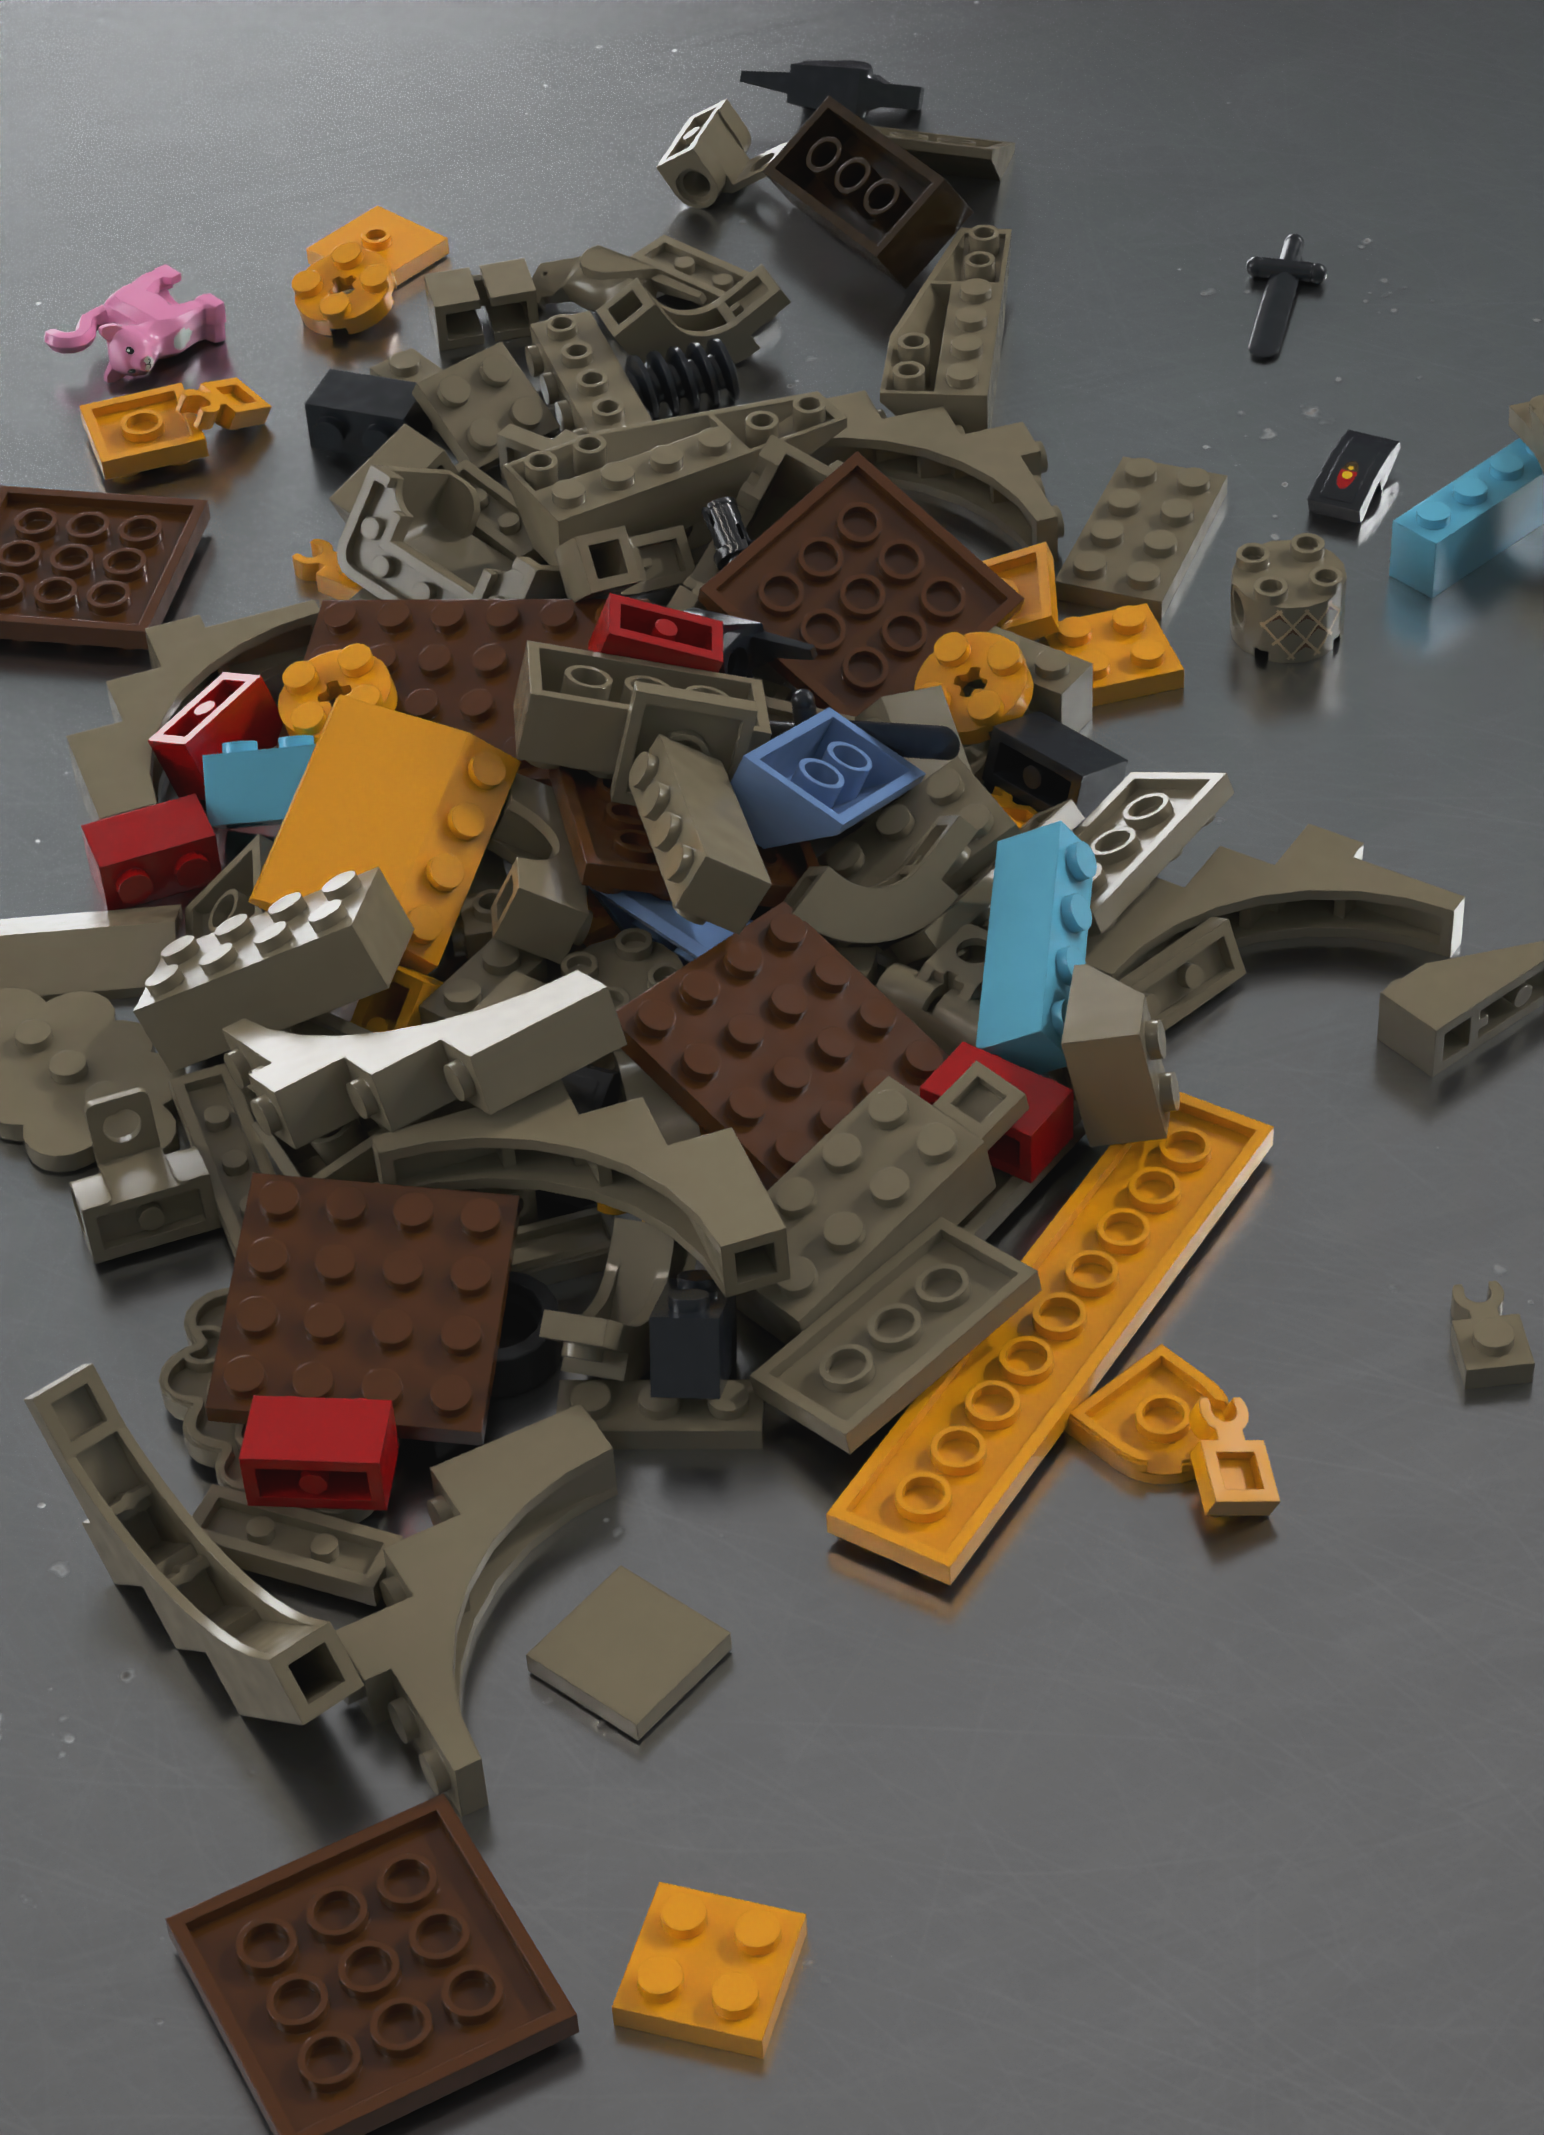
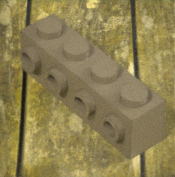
M590 311L572 315L559 314L552 316L546 321L530 324L532 345L525 347L527 366L532 377H540L541 390L546 404L555 405L556 418L561 426V432L567 429L581 436L600 430L652 421Z
M658 734L649 751L640 753L635 759L630 770L628 784L636 803L638 814L646 830L649 844L653 849L660 868L661 876L671 898L672 906L680 916L694 924L704 925L707 921L740 935L771 887L772 882L722 761Z

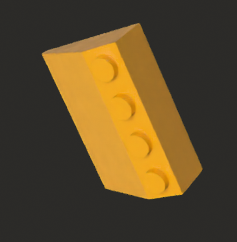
M340 694L329 713L248 902L268 911L269 907L280 898L294 892H300L304 897L319 891L330 879L343 872L352 870L359 875L379 867L414 927L413 934L399 966L412 968L426 975L429 974L440 963L521 761L469 732Z

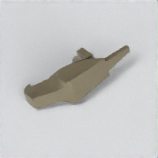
M600 245L588 248L579 257L540 263L532 277L536 288L538 308L541 310H545L546 304L574 302L588 311L596 312V310L636 278L655 299L668 294L699 304H704L707 300L703 292L661 274L658 268Z

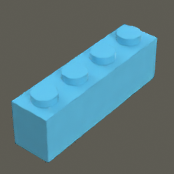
M1518 438L1393 520L1389 576L1430 598H1434L1543 525L1544 474L1537 458L1529 447Z
M294 735L278 738L279 748L258 750L257 741L222 743V753L202 755L206 812L211 826L221 829H238L281 825L316 746L314 744V736Z
M1062 821L997 841L976 1038L977 1048L991 1054H996L1011 1063L1037 1074L1067 1067L1061 1041L1074 965L1086 964L1088 929L1092 924L1090 904L1093 877L1097 870L1095 854L1086 842L1081 841Z

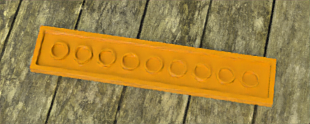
M1179 1092L1180 1107L1178 1111H1170L1166 1139L1110 1145L1021 1260L1024 1264L1038 1271L1042 1291L913 1400L826 1513L827 1532L951 1586L1066 1429L1071 1411L1091 1395L1273 1146L1274 1126Z

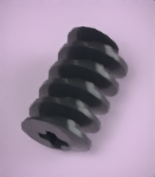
M716 337L711 338L707 342L705 350L698 342H691L687 346L685 354L679 347L672 346L667 350L665 360L658 351H650L646 355L645 365L640 357L635 354L629 355L626 358L624 372L653 420L659 419L660 403L666 402L670 411L675 416L679 415L682 398L687 399L693 411H699L701 394L705 393L714 407L720 405L721 390L727 389L734 403L739 400L740 389L734 362L726 346Z

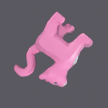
M165 264L141 275L131 284L123 286L113 293L103 305L83 314L78 321L76 331L62 332L50 329L45 331L44 340L55 352L62 354L76 353L89 347L96 337V331L99 330V334L107 341L109 356L104 381L112 383L120 380L125 375H146L159 359L177 356L202 340L212 343L226 340L224 324L226 322L225 306L222 300L211 293L197 296L193 301L177 303L169 294L168 289L173 288L174 284L181 281V273Z

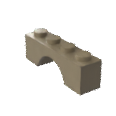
M516 773L487 845V849L513 865L491 906L493 939L561 964L572 944L580 946L590 930L593 912L588 910L587 905L589 887L581 885L553 787Z

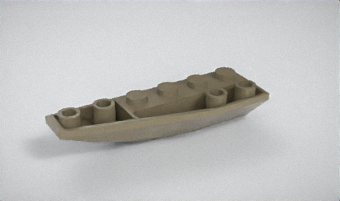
M992 225L960 228L890 334L880 388V402L894 415L898 416L944 406L954 424L962 425L965 434L991 428L1002 348L1012 229H998Z
M819 391L584 434L575 440L543 451L532 452L526 457L503 464V474L533 548L549 565L558 566L554 554L555 549L576 536L625 525L628 537H633L683 525L685 529L705 520L702 515L703 507H708L707 504L722 497L737 498L745 481L747 482L751 473L754 472L758 463L757 457L771 434L810 455L847 428V417Z

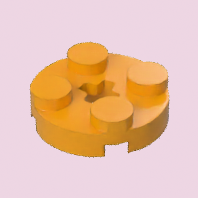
M348 241L337 245L331 254L322 257L306 270L296 274L292 280V288L295 293V304L304 324L318 334L333 336L330 329L346 327L350 335L362 332L381 321L394 304L392 293L394 288L397 290V282L388 261L383 256L374 251L361 250L358 243ZM347 289H354V290H353L351 293H349V294H346V293L342 292V291H345V290H347Z
M950 632L936 641L934 652L922 664L914 686V690L942 686L961 743L969 745L990 740L991 737L988 732L993 730V726L1022 717L1031 702L1034 682L1026 660L1019 646L1014 641L991 632H972L965 635L959 632ZM981 679L986 684L984 689H974L970 697H965L963 688L969 682Z
M356 643L348 645L344 649L320 654L308 661H297L288 666L282 675L284 687L278 699L279 715L289 736L313 735L314 744H317L332 709L330 704L332 699L341 694L395 710L397 706V690L386 665L373 656L368 646Z

